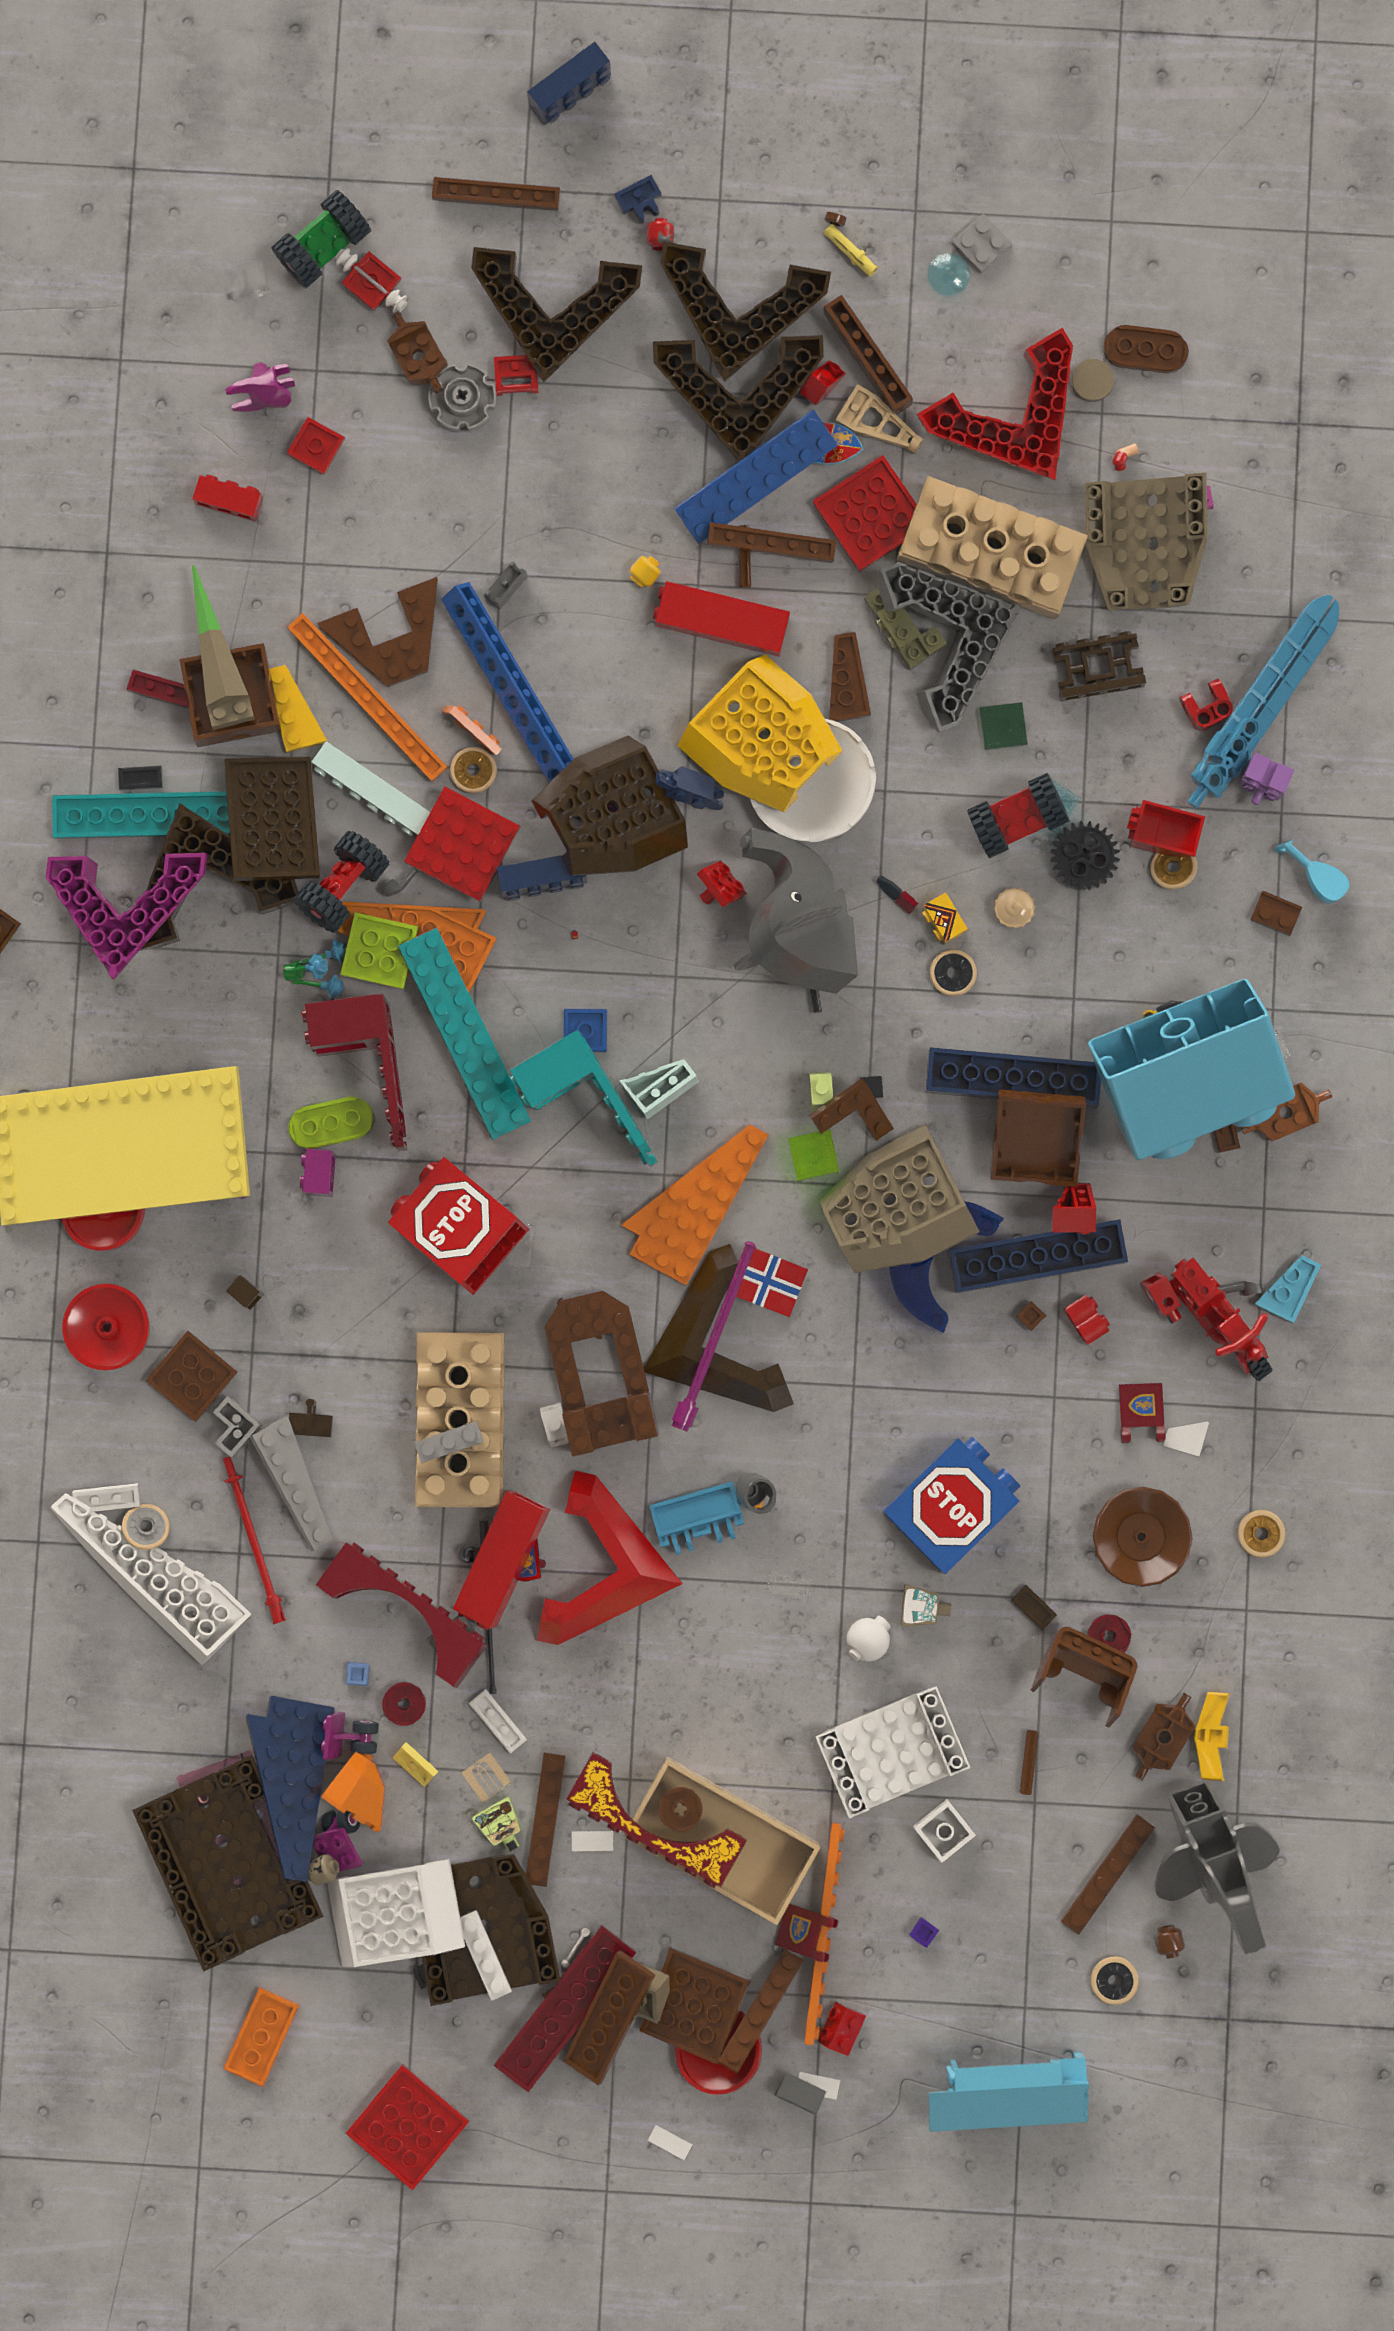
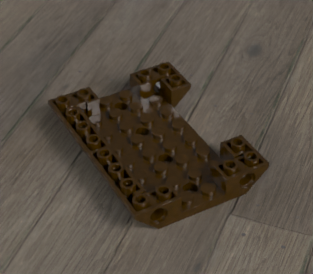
M252 1755L132 1810L203 1972L235 1958L260 1944L324 1917L308 1879L307 1882H288V1879H283L279 1859L254 1805V1802L264 1798L257 1765ZM200 1795H207L209 1797L210 1803L207 1807L199 1805L198 1798ZM218 1835L226 1836L228 1843L225 1847L217 1845L216 1838ZM242 1875L245 1878L246 1882L243 1887H237L234 1884L235 1876ZM259 1915L262 1917L263 1925L261 1927L253 1926V1916Z

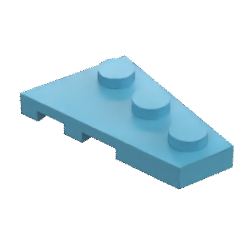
M1301 1255L1254 1305L1294 1323L1321 1264Z

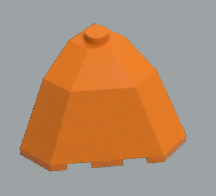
M355 1752L321 1797L343 1813L346 1811L350 1812L353 1819L363 1825L366 1824L378 1833L382 1829L385 1784L376 1762L372 1760L374 1756Z

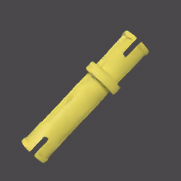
M831 224L825 230L824 235L852 260L851 263L854 266L857 265L868 277H871L877 271L878 266L865 256L866 253L863 250L860 251L845 237L835 225Z

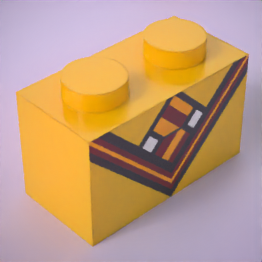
M946 892L923 906L924 911L922 915L926 922H931L935 928L933 934L938 942L942 940L945 945L967 932L968 928Z

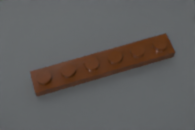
M434 177L432 200L557 211L559 208L560 187Z
M710 522L707 545L833 563L836 540Z
M546 1752L543 1755L526 1873L531 1885L547 1887L566 1755Z
M1138 1814L1135 1815L1061 1920L1062 1923L1077 1934L1081 1933L1155 1829L1153 1825Z
M784 1949L719 2058V2064L738 2074L802 1966L804 1959Z

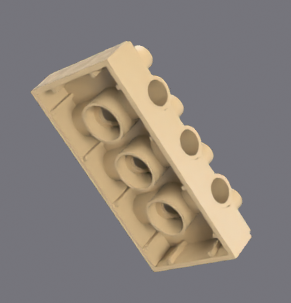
M928 476L897 561L1056 620L1062 609L1088 535L1058 525L1049 519L1036 517L1035 515L1018 510L1011 505L996 502L971 490L956 487ZM947 524L958 525L962 533L952 534L947 529ZM993 538L998 540L1002 548H991L987 543V539ZM1033 553L1038 555L1042 563H1031L1027 554Z
M417 1333L416 1442L455 1429L451 1424V1416L459 1410L466 1413L468 1418L467 1424L478 1422L484 1442L421 1463L416 1449L415 1507H499L504 1497L505 1334ZM457 1367H464L468 1372V1379L462 1385H455L451 1380V1373ZM456 1454H462L467 1459V1467L460 1473L454 1472L450 1466V1461Z

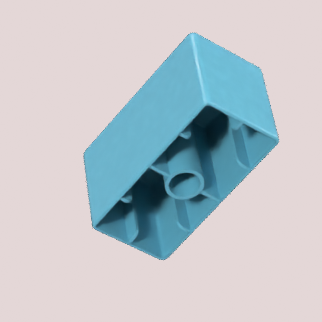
M1247 979L1236 981L1094 1038L1088 1043L1116 1123L1134 1158L1137 1160L1150 1156L1157 1159L1174 1158L1187 1152L1194 1145L1196 1138L1230 1124L1239 1127H1250L1268 1120L1275 1113L1278 1105L1288 1102L1295 1097V1091L1269 1013Z

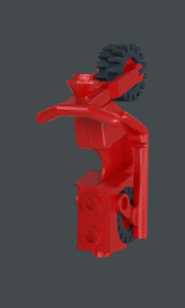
M1194 1257L1188 1261L1182 1259L1174 1266L1176 1270L1171 1274L1173 1279L1169 1282L1176 1295L1207 1332L1206 1336H1210L1214 1342L1223 1345V1347L1216 1349V1356L1221 1357L1235 1352L1241 1370L1243 1369L1246 1375L1250 1373L1258 1382L1273 1371L1271 1365L1267 1362L1269 1356L1266 1348L1257 1339V1336L1268 1320V1315L1262 1313L1251 1330L1238 1314L1241 1310L1233 1308L1226 1299L1227 1296L1224 1289H1218L1220 1285L1213 1276L1209 1277Z

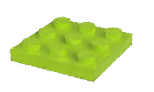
M355 912L340 975L404 990L409 969L398 946L416 938L418 926Z

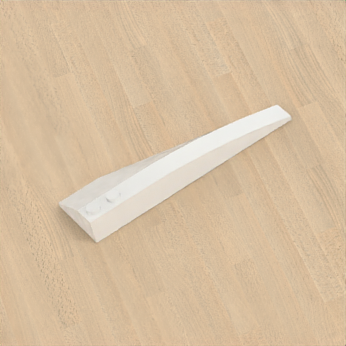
M67 1493L50 1507L59 1520L105 1571L201 1665L211 1658L251 1616V1613L219 1583L214 1580L210 1582L207 1578L203 1577L202 1573L197 1570H191L178 1559L177 1561L158 1547L151 1550H141L133 1547L125 1539L121 1525H115L102 1514L98 1515L95 1512H90L89 1506Z

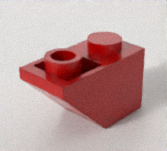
M829 360L810 375L799 393L816 406L829 395L846 373L838 364Z

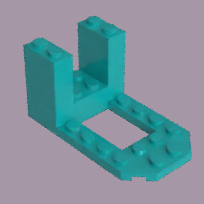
M574 1031L510 1070L512 1075L509 1078L515 1088L518 1087L522 1090L523 1094L520 1096L526 1106H530L531 1109L536 1108V1110H540L592 1078L596 1087L601 1092H605L606 1095L603 1096V1099L608 1107L616 1110L617 1114L614 1117L620 1127L622 1126L628 1130V1133L625 1135L630 1144L634 1147L637 1146L640 1150L638 1156L644 1165L649 1164L650 1167L659 1163L654 1154L651 1153L649 1155L651 1151L650 1146L580 1031Z

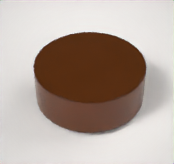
M827 212L824 220L829 224L843 227L847 218L838 213Z

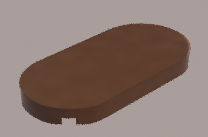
M1120 325L1108 333L1104 342V353L1108 361L1116 367L1165 374L1174 373L1184 366L1189 354L1186 341L1179 333L1172 330Z

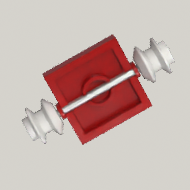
M349 248L341 249L335 257L337 260L336 265L342 264L344 272L352 270L341 282L352 294L373 311L385 299L386 307L390 305L394 307L393 313L397 311L402 312L408 304L406 301L407 296H399V289L393 291L402 279L370 251L367 252L359 263H357V254L351 256Z

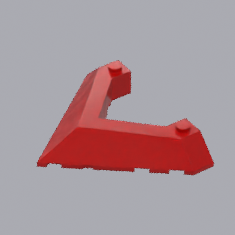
M1060 328L1025 350L1023 355L1033 370L1034 376L1021 425L965 411L954 392L917 413V416L929 434L1056 480L1073 344L1064 329Z
M575 1470L565 1513L587 1518L619 1570L568 1603L545 1598L537 1641L560 1645L683 1584L597 1475Z

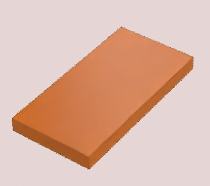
M259 1987L223 2069L263 2087L299 2008V2004Z

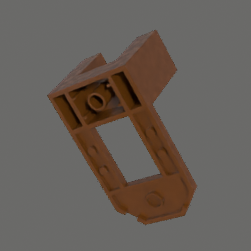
M605 1291L561 1300L545 1325V1331L565 1410L562 1413L572 1457L627 1441L636 1440L637 1442L658 1437L659 1429L629 1306ZM613 1333L628 1396L586 1406L571 1343Z

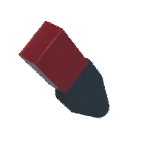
M882 875L876 880L882 890L893 900H896L895 902L908 914H911L919 904L909 893L903 892L891 880Z

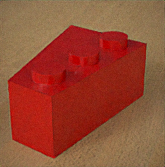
M1077 1183V1187L1066 1186L1062 1193V1198H1059L1057 1206L1053 1207L1052 1232H1078L1079 1234L1096 1232V1204L1090 1183Z

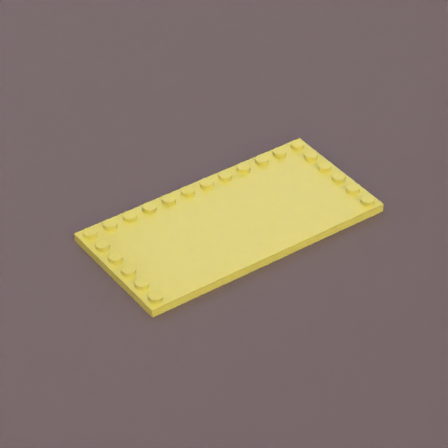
M237 1066L0 1096V1216L2 1226L250 1196L239 1067Z

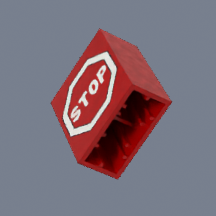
M443 1157L438 1163L431 1162L422 1170L419 1175L420 1185L410 1196L407 1194L403 1195L393 1204L390 1212L392 1218L387 1223L474 1296L530 1229L448 1159Z

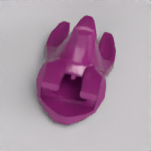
M262 362L254 364L253 373L250 378L238 381L226 388L227 395L248 393L250 397L247 400L233 404L232 410L250 412L265 407H287L291 403V392L287 388L295 387L294 379L292 377L277 380L276 377L290 373L289 365L282 364L268 369L267 365Z

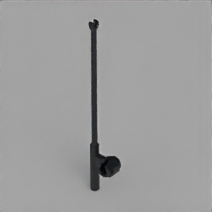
M488 1520L479 1521L480 1545H482L488 1532ZM462 1547L459 1552L461 1561L464 1563L474 1562L481 1547ZM489 1628L487 1630L490 1675L489 1693L496 1694L492 1628Z

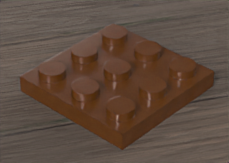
M187 1331L146 1381L197 1422L238 1371L190 1331Z

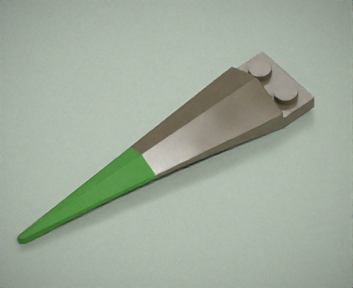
M193 565L192 574L206 706L212 728L216 730L255 720L248 693L196 567Z

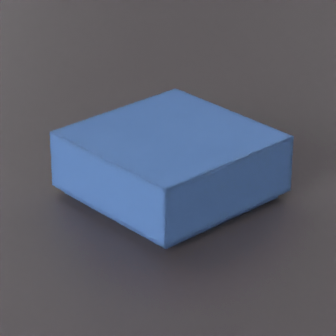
M348 1662L346 1684L368 1686L370 1664Z

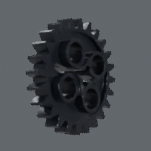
M1080 821L1078 827L1071 823V830L1064 827L1063 832L1065 835L1058 833L1057 838L1060 841H1053L1052 843L1057 847V849L1050 850V853L1056 855L1050 859V862H1056L1052 870L1059 869L1060 872L1056 877L1064 876L1063 884L1070 881V888H1073L1075 884H1078L1080 891L1083 885H1086L1088 891L1091 889V884L1099 888V881L1106 884L1105 876L1112 878L1113 874L1110 870L1116 871L1118 868L1113 864L1120 861L1119 858L1114 857V855L1119 854L1120 850L1113 848L1118 842H1111L1113 834L1107 836L1105 834L1107 828L1100 831L1099 823L1095 827H1092L1091 821L1088 822L1087 826H1084L1083 822ZM1087 837L1094 838L1096 846L1089 847L1085 839ZM1073 845L1076 848V854H1068L1065 847ZM1098 848L1103 849L1101 852L1089 855L1088 860L1081 858L1071 864L1067 863L1068 860L1080 857L1082 851L1088 854ZM1095 857L1103 858L1104 865L1101 867L1096 866L1093 859ZM1082 865L1085 872L1080 875L1075 873L1074 866Z

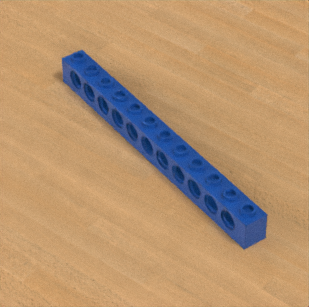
M470 582L456 585L441 600L488 678L489 683L498 695L499 700L514 722L521 737L524 739L532 756L541 768L542 773L550 783L574 758Z

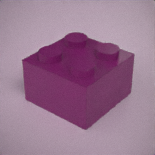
M306 1149V1154H302L301 1167L305 1170L304 1176H300L299 1186L306 1195L333 1197L336 1154L333 1151Z

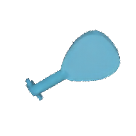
M1293 840L1278 844L1274 848L1277 853L1287 851L1305 867L1310 887L1322 902L1326 904L1334 903L1348 891L1349 881L1340 870L1322 862L1310 861L1291 844Z

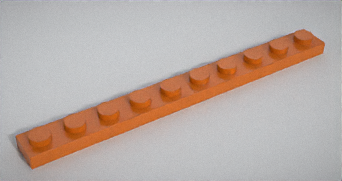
M303 613L287 627L431 782L435 781L448 769L444 762Z
M832 1822L820 1910V1914L832 1918L833 1916H830L831 1907L835 1908L836 1894H832L833 1885L837 1886L839 1873L835 1872L836 1863L840 1864L842 1851L838 1850L839 1841L843 1842L845 1829L841 1828V1823ZM822 1925L816 1950L829 1952L831 1939L827 1938L828 1929L832 1930V1928ZM814 1960L804 2044L813 2045L814 2040H818L819 2027L816 2026V2019L821 2018L822 2005L818 2003L819 1995L824 1996L825 1983L821 1982L822 1973H827L828 1962Z

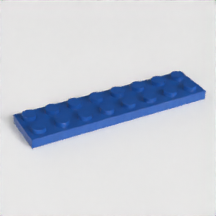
M813 409L680 503L674 510L695 541L700 544L708 538L710 522L727 525L838 445Z

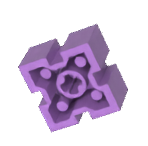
M1255 752L1249 760L1239 784H1242L1245 790L1255 792L1251 803L1255 805L1260 804L1262 797L1270 801L1279 800L1286 791L1294 769L1280 763L1277 764L1271 761V759Z

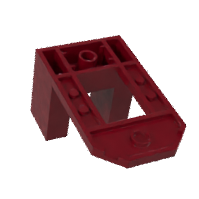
M383 993L305 1004V1010H302L303 1023H307L308 1031L304 1032L306 1045L310 1044L312 1052H316L318 1057L377 1049L378 1057L382 1056L383 1065H379L381 1078H385L386 1086L382 1087L384 1100L388 1099L389 1108H385L386 1120L392 1127V1132H390L391 1145L398 1151H406L407 1142L403 1141V1137H406V1126L390 1004Z

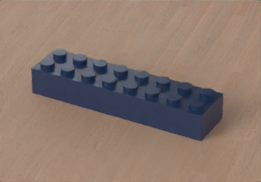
M930 1047L928 1052L925 1093L998 1099L999 1090L1080 1096L1085 1097L1086 1107L1097 1108L1099 1106L1101 1079L1095 1062Z
M1120 1219L1096 1223V1232H1090L1089 1234L1051 1231L950 1249L948 1251L956 1294L1128 1262Z

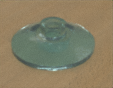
M955 254L938 256L932 261L928 269V280L931 287L942 295L951 296L960 293L966 288L970 279L968 264L963 258ZM951 269L953 274L947 275L945 271Z

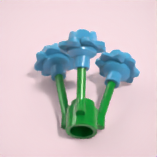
M335 939L332 941L331 949L326 950L325 953L318 955L315 953L310 958L293 961L292 964H285L283 967L285 980L293 981L294 985L302 984L321 987L322 990H327L331 1000L341 996L344 985L337 974H334L329 982L323 981L322 983L302 980L301 978L305 976V971L313 974L314 979H322L328 970V963L323 958L327 957V959L334 957L340 964L343 963L346 953L345 943Z

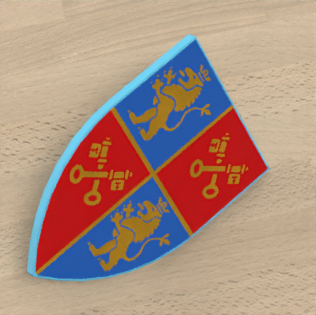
M823 422L838 446L814 463L823 465L840 464L854 458L864 449L856 435L846 427L835 423Z

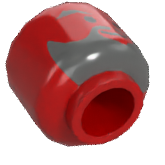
M656 218L654 222L649 223L647 226V244L651 246L652 250L662 251L664 241L674 242V226L667 222L665 218Z

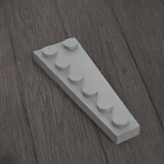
M284 1416L250 1436V1439L310 1550L314 1551L332 1539L289 1418Z

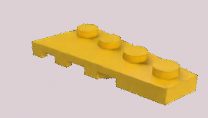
M286 665L271 668V678L286 752L289 753L324 744L327 739Z

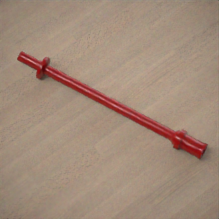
M230 1456L223 1458L229 1478L224 1480V1482L231 1484L267 1595L266 1602H264L265 1606L269 1608L273 1625L286 1621L280 1603L282 1599L274 1592L240 1487L239 1480L243 1476H237Z

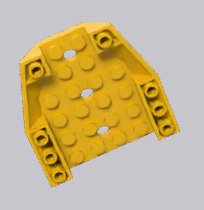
M766 654L747 662L689 722L677 745L722 787L783 813L799 798L797 791L821 766L826 764L829 767L843 752L812 695ZM738 703L740 708L736 712H730L728 710L729 705ZM768 730L771 734L769 738L761 739L759 738L760 732ZM794 757H799L801 764L793 767L790 765V760Z

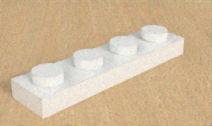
M477 1910L460 1917L464 1939L491 2001L512 1992Z

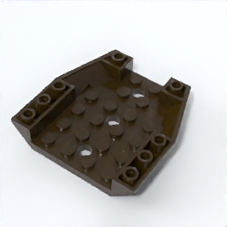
M625 736L576 757L531 800L541 819L549 817L567 852L561 858L571 876L635 872L688 848L685 818L675 800L666 796V789L656 784V773L659 770L646 746L630 736ZM642 788L649 789L651 797H646L642 792ZM607 804H613L616 807V812H610ZM571 819H577L580 822L581 827H574L571 823Z
M515 1854L491 1856L451 1864L460 1917L477 1910L481 1920L485 1919L490 1922L491 1928L487 1931V1935L511 1989L537 1983L542 1985L561 1981L549 1916ZM479 1876L482 1879L483 1884L480 1888H473L471 1886L470 1880L472 1877ZM465 1939V1947L421 1956L431 2006L488 1993Z

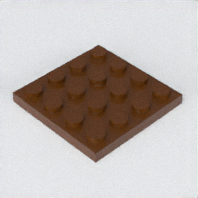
M670 1948L661 1971L669 1975L670 1992L658 2023L644 2018L640 2032L719 2065L718 2060L727 2047L751 1980L677 1949Z

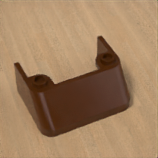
M1062 1627L1056 1633L1045 1653L1030 1691L1035 1692L1046 1677H1057L1061 1673L1062 1668L1070 1670L1101 1685L1099 1698L1102 1703L1111 1707L1105 1725L1109 1728L1122 1713L1137 1671V1662L1132 1656L1071 1627Z

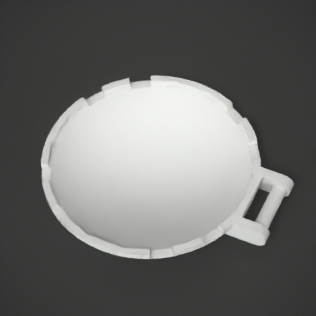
M825 719L843 752L829 767L826 764L821 766L797 791L799 798L784 813L750 799L754 810L763 823L779 835L799 842H820L835 838L847 832L860 821L871 804L876 786V771L871 753L854 731L833 720ZM761 733L759 734V738L761 739H767L770 736V734L768 736H765ZM794 757L790 760V765L793 767L801 764L799 757Z

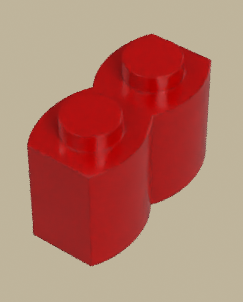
M1084 1295L1063 1308L1084 1343L1089 1345L1109 1332L1108 1326H1110V1323L1104 1314L1100 1316L1096 1308L1099 1306L1092 1296Z

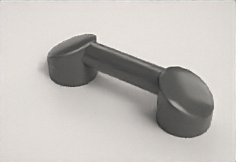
M411 866L398 883L391 879L384 887L382 893L389 897L400 893L419 870Z
M1247 1281L1218 1287L1219 1290L1224 1289L1225 1294L1242 1290L1245 1291V1296L1263 1293L1261 1285Z

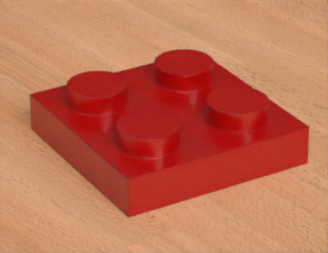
M307 417L290 446L287 455L325 475L342 446L345 437Z

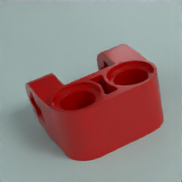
M1218 678L1208 683V688L1215 702L1199 709L1190 692L1179 697L1187 717L1198 731H1206L1226 721L1233 711L1229 696ZM1224 706L1227 709V714H1219L1217 707ZM1198 716H1206L1208 723L1201 724L1198 721Z

